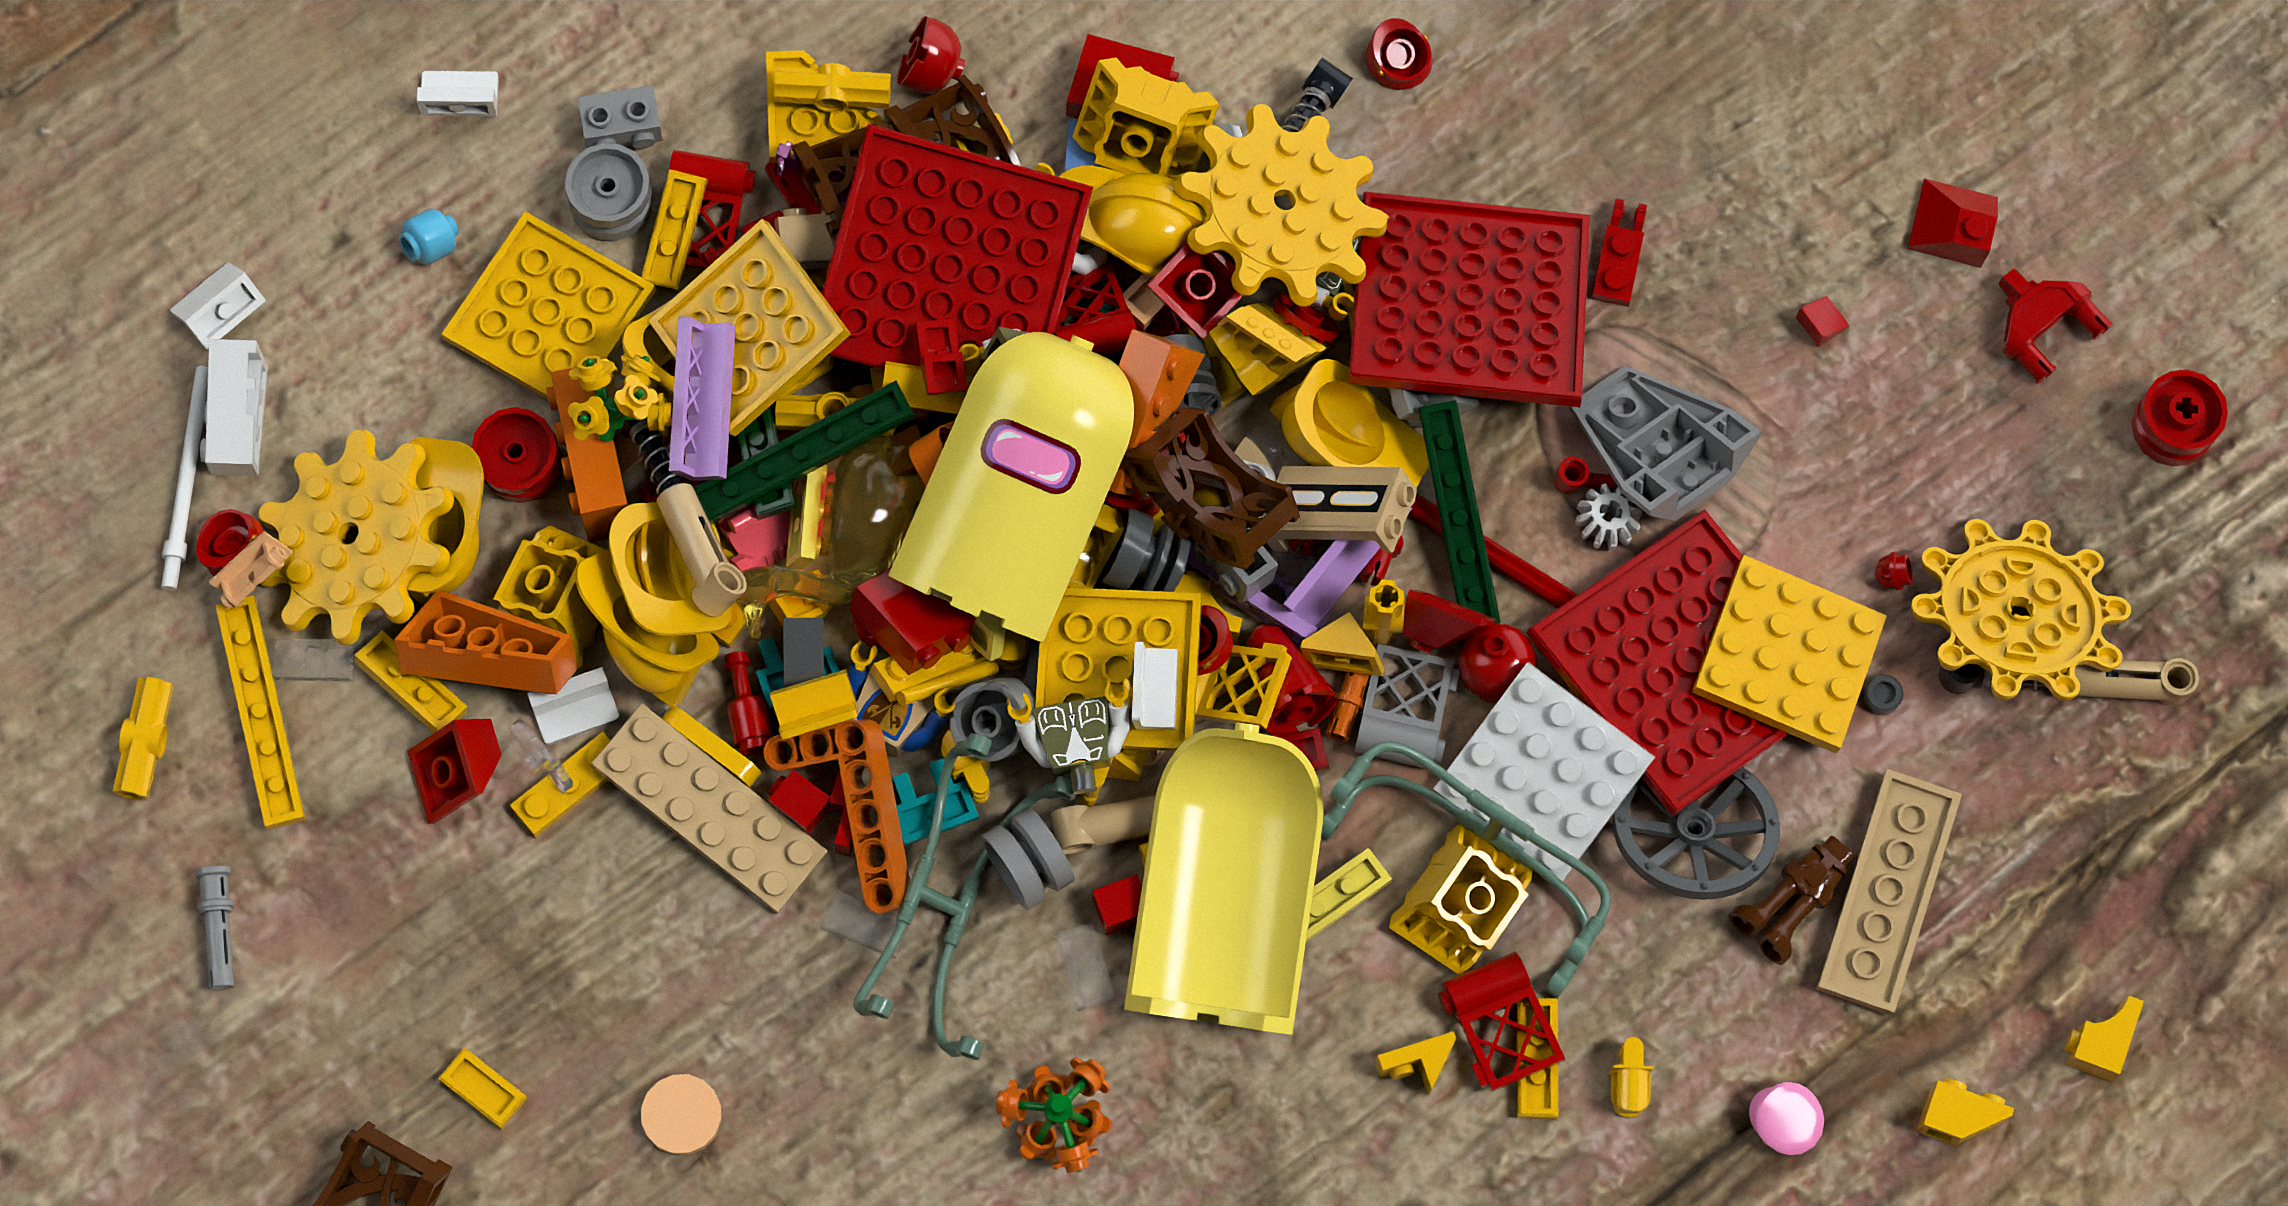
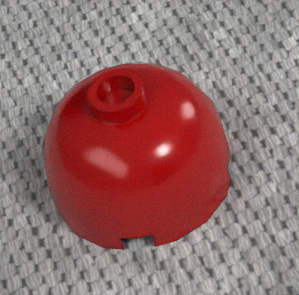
M923 16L908 40L909 43H912L908 55L903 54L897 73V84L913 92L929 94L945 88L951 79L957 81V77L961 76L964 69L965 60L960 58L961 44L953 29L940 20Z
M1492 623L1489 627L1477 631L1466 638L1460 650V676L1464 687L1469 692L1471 690L1485 702L1497 703L1526 663L1529 662L1537 668V656L1530 639L1520 629L1509 624Z

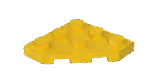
M804 50L766 51L770 163H777L776 152L780 143L785 144L789 141L794 145L806 141L809 146H813L866 127L868 124H872L870 118L878 116L883 122V118L872 108L848 106V109L842 112H826L819 110L814 104L774 102L776 67L817 69L818 65L815 63V59ZM858 153L851 157H858Z

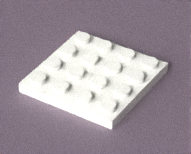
M1528 662L1451 764L1447 772L1471 790H1478L1481 794H1484L1521 819V821L1534 828L1536 834L1579 860L1656 757ZM1440 779L1434 787L1435 791L1462 810L1467 809L1486 823L1489 822L1490 818L1467 803V798ZM1503 827L1501 833L1523 847L1525 853L1545 866L1560 880L1564 881L1573 869L1532 842L1523 841L1520 837H1517Z

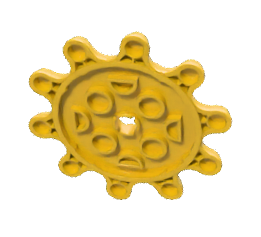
M1258 104L1248 109L1245 115L1247 133L1243 137H1233L1215 125L1206 126L1199 131L1196 139L1197 144L1209 157L1210 169L1205 173L1186 172L1180 174L1175 180L1174 188L1177 195L1181 198L1200 204L1206 214L1205 222L1190 231L1187 239L1189 247L1192 251L1202 255L1217 250L1229 253L1236 264L1231 282L1233 288L1238 293L1252 295L1258 290L1264 279L1273 277L1285 283L1289 296L1295 304L1307 307L1316 301L1318 296L1316 277L1322 272H1332L1348 284H1358L1366 276L1365 262L1353 249V240L1359 236H1381L1387 229V218L1381 210L1364 205L1356 193L1360 185L1367 183L1372 178L1374 170L1372 161L1362 155L1351 159H1341L1330 152L1327 147L1330 125L1326 118L1323 116L1310 117L1304 122L1299 132H1289L1277 124L1269 106ZM1287 195L1292 208L1290 210L1280 209L1275 204L1274 197Z
M361 429L352 431L348 435L343 456L332 465H326L322 458L314 452H304L296 457L294 468L299 477L300 484L295 496L285 503L268 501L259 509L261 523L266 528L277 531L279 541L293 551L284 561V566L281 569L277 568L262 583H259L264 587H273L281 583H286L290 586L291 595L281 615L287 629L299 632L304 630L315 616L328 614L331 617V631L335 641L342 646H349L360 637L363 618L372 610L379 609L384 611L387 617L397 624L405 623L412 617L414 603L408 594V584L411 578L419 572L438 574L445 570L449 564L450 555L448 550L439 544H434L429 538L428 531L433 520L449 512L454 503V495L446 487L438 486L421 490L417 486L416 475L423 465L426 456L425 450L421 445L417 443H404L390 458L381 461L375 453L376 442L374 435L367 430ZM351 526L358 527L359 534L355 541L346 545L343 540H345L347 532L351 529Z
M1972 519L1964 526V537L1969 546L1965 553L1954 555L1938 547L1927 548L1923 552L1921 562L1924 571L1939 581L1942 587L1937 593L1919 594L1914 597L1911 602V610L1916 620L1924 623L1938 624L1949 633V640L1939 647L1937 653L1939 664L1944 669L1954 671L1967 664L1980 665L1991 674L1992 693L2001 701H2008L2017 696L2023 681L2035 680L2043 683L2057 700L2065 702L2076 697L2080 691V683L2074 671L2076 666L2088 665L2103 672L2113 671L2120 666L2123 659L2122 653L2116 646L2104 639L2101 628L2106 625H2117L2127 620L2131 614V606L2121 597L2102 595L2094 589L2092 578L2102 570L2104 565L2103 558L2098 552L2091 549H2083L2071 556H2063L2055 552L2050 545L2051 530L2047 524L2040 520L2026 522L2020 537L2017 539L2004 540L1994 533L1992 527L1987 522L1980 519ZM2011 607L2025 608L2029 612L2030 617L2028 615H2012Z

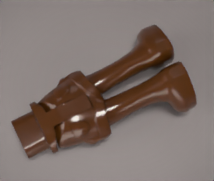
M1830 836L1822 845L1815 844L1811 851L1798 859L1790 860L1781 871L1783 879L1763 900L1753 905L1743 904L1734 907L1728 914L1730 922L1741 934L1750 938L1755 937L1765 927L1772 915L1792 895L1796 894L1798 899L1758 941L1760 950L1768 959L1779 965L1785 964L1792 954L1791 938L1793 932L1814 908L1823 909L1833 899V891L1840 878L1847 873L1845 866L1854 858L1853 853L1834 836Z

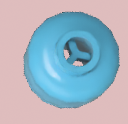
M430 208L407 219L403 223L402 233L399 235V243L409 260L429 265L455 250L456 235H458L459 230L456 222L450 215H444L439 210Z

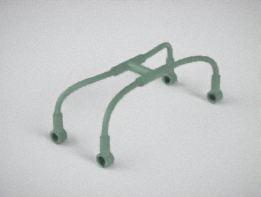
M970 733L967 740L957 742L955 747L946 756L940 775L931 829L924 853L920 854L896 917L897 925L875 966L859 989L854 999L853 1007L861 1016L874 1015L883 1019H889L894 1005L893 1001L872 994L869 1000L865 999L895 952L907 925H911L919 901H922L952 915L949 928L943 940L945 946L941 955L934 988L933 1028L939 1047L951 1057L964 1056L969 1059L979 1060L984 1043L968 1036H961L960 1041H947L943 1028V997L947 972L954 948H957L960 943L980 885L982 884L980 878L989 861L985 849H983L971 876L967 877L958 901L925 886L935 861L933 855L941 830L953 765L958 756L974 755L986 758L992 741L987 737ZM1058 776L1055 782L1047 783L1043 788L1031 793L1005 817L999 826L1008 830L1011 827L1012 816L1026 807H1030L1042 798L1052 799L1061 797L1066 800H1074L1076 794H1073L1071 779Z
M1388 741L1378 743L1369 748L1362 756H1358L1329 794V797L1337 802L1323 817L1321 838L1328 841L1348 811L1355 804L1354 799L1363 790L1375 785H1392L1406 789L1433 802L1458 818V823L1464 825V827L1514 861H1521L1543 877L1565 897L1575 910L1581 924V932L1565 953L1564 957L1566 960H1564V963H1562L1544 989L1548 994L1558 999L1584 961V955L1605 926L1604 921L1610 910L1611 898L1609 890L1600 876L1580 860L1536 834L1534 828L1521 821V819L1481 794L1478 790H1471L1437 763L1414 748L1402 743ZM1388 751L1400 753L1431 771L1467 798V803L1480 810L1490 820L1486 823L1467 809L1462 810L1430 789L1401 777L1375 775L1361 781L1360 779L1371 766L1370 761L1378 754ZM1503 827L1517 837H1520L1523 841L1532 842L1585 876L1596 887L1600 895L1601 903L1596 916H1592L1589 920L1583 904L1573 891L1545 866L1525 853L1523 847L1501 833Z

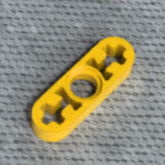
M677 706L669 707L661 717L748 788L761 775V771L749 759Z

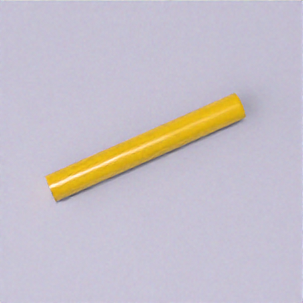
M986 660L897 692L896 698L901 706H905L934 696L939 691L948 687L951 690L997 674L999 666L996 660L991 662Z

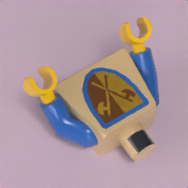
M861 641L857 642L851 650L850 656L854 663L850 666L848 676L858 704V717L850 720L870 719L877 722L884 735L886 751L895 757L901 756L904 751L914 752L934 742L950 718L948 713L954 711L956 706L954 702L952 706L948 705L945 700L946 693L949 692L950 687L939 691L935 698L931 696L905 706H901L897 700L890 702L869 670L871 668L869 669L867 666L876 658L878 654L877 647L874 645L871 648L870 656L866 658L859 653ZM858 728L855 734L861 737L857 744L860 747L863 742V734Z

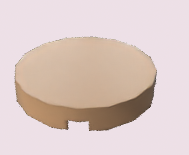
M689 1074L671 1075L659 1080L647 1092L641 1106V1123L648 1140L659 1150L666 1153L692 1155L701 1151L716 1138L720 1128L722 1117L721 1104L715 1090L703 1079Z

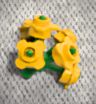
M635 354L632 360L624 355L621 356L620 359L626 362L620 372L626 377L624 379L625 385L621 390L615 392L614 397H609L607 390L614 386L616 382L614 377L619 373L614 362L608 359H601L600 356H588L578 363L577 368L569 371L570 379L579 380L583 390L590 394H596V396L590 397L587 402L581 404L573 402L568 407V415L572 417L575 426L573 431L575 438L582 441L587 440L589 435L598 434L601 440L609 442L613 440L616 429L623 427L625 420L647 419L649 431L659 430L660 432L662 431V436H667V426H672L673 403H667L663 393L658 395L654 389L648 388L653 379L658 382L661 380V377L653 372L656 365L650 362L648 356L642 357Z

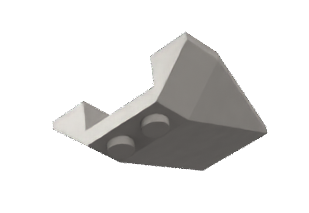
M1626 365L1584 393L1580 408L1569 406L1573 416L1622 494L1649 516L1673 521L1678 520L1731 482L1761 437V431L1733 409Z

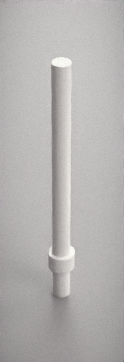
M198 366L195 371L169 540L164 541L162 552L165 565L161 588L168 591L177 590L181 562H185L188 545L184 541L203 428L204 405L207 402L208 367Z

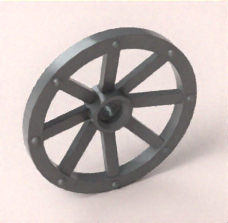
M1741 768L1726 779L1732 783L1707 810L1699 808L1698 800L1686 807V810L1672 817L1644 780L1640 778L1613 814L1614 837L1622 856L1630 867L1640 877L1658 889L1690 899L1724 898L1739 893L1753 885L1771 865L1780 837L1779 815L1771 795L1752 773L1745 768ZM1639 789L1646 794L1673 824L1629 817V805ZM1742 791L1752 800L1761 819L1717 825L1715 823V820ZM1632 832L1674 838L1675 840L1649 859L1635 842ZM1764 833L1762 849L1753 861L1716 840L1719 838ZM1703 850H1707L1741 871L1722 879L1709 880ZM1682 851L1690 852L1695 880L1674 875L1661 867Z

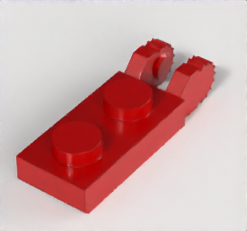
M1616 198L1610 225H1607L1591 299L1629 307L1644 238L1642 229L1647 205L1639 203L1635 209L1633 230L1621 228L1619 223L1625 206L1624 200Z

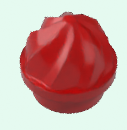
M1891 552L1889 555L1879 559L1874 574L1883 587L1898 591L1903 590L1904 585L1913 584V570L1908 554L1898 555L1897 552Z

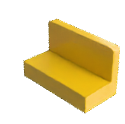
M846 669L770 692L780 725L779 733L782 740L858 717V704Z

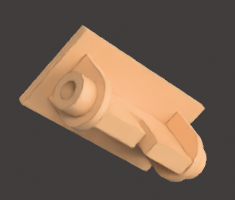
M263 531L210 579L209 583L224 593L220 599L226 607L230 609L234 605L239 607L243 604V599L259 583H262L277 568L281 569L284 566V561L293 551Z

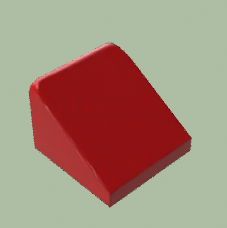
M1828 296L1805 305L1799 309L1796 319L1818 347L1850 326Z

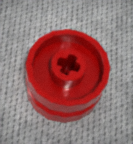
M2187 369L2170 371L2154 381L2135 407L2131 422L2134 439L2142 452L2155 462L2172 467L2189 465L2202 458L2225 429L2228 417L2226 398L2218 385L2204 374Z
M518 407L498 410L484 419L474 433L471 448L477 453L482 463L484 481L489 489L502 499L518 503L538 500L552 491L561 478L563 471L561 458L564 457L562 445L558 446L556 435L547 421L534 411Z

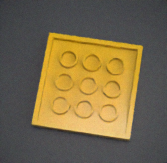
M525 211L441 335L446 342L548 400L546 388L553 386L550 372L578 367V363L588 356H600L601 359L610 360L622 342L624 331L632 322L638 319L656 292V288L652 283Z
M761 219L648 320L675 359L679 317L689 316L703 324L729 322L736 326L729 434L735 437L851 335L773 227L764 219Z
M1743 555L1739 560L1692 693L1833 753H1837L1842 747L1887 615Z
M1066 588L1043 643H1039L1035 708L1105 696L1104 692L1108 679H1111V689L1119 693L1124 691L1123 682L1125 678L1130 683L1126 699L1129 708L1130 730L1121 749L1176 751L1184 741L1194 735L1202 594ZM1135 642H1143L1145 648L1178 649L1175 730H1139L1134 727L1132 722Z

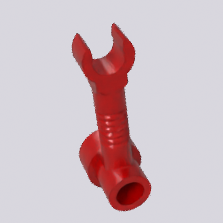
M1576 456L1567 457L1560 463L1554 480L1556 489L1564 494H1569L1581 487L1601 488V485L1605 483L1611 490H1616L1618 487L1610 474L1589 472L1587 463Z

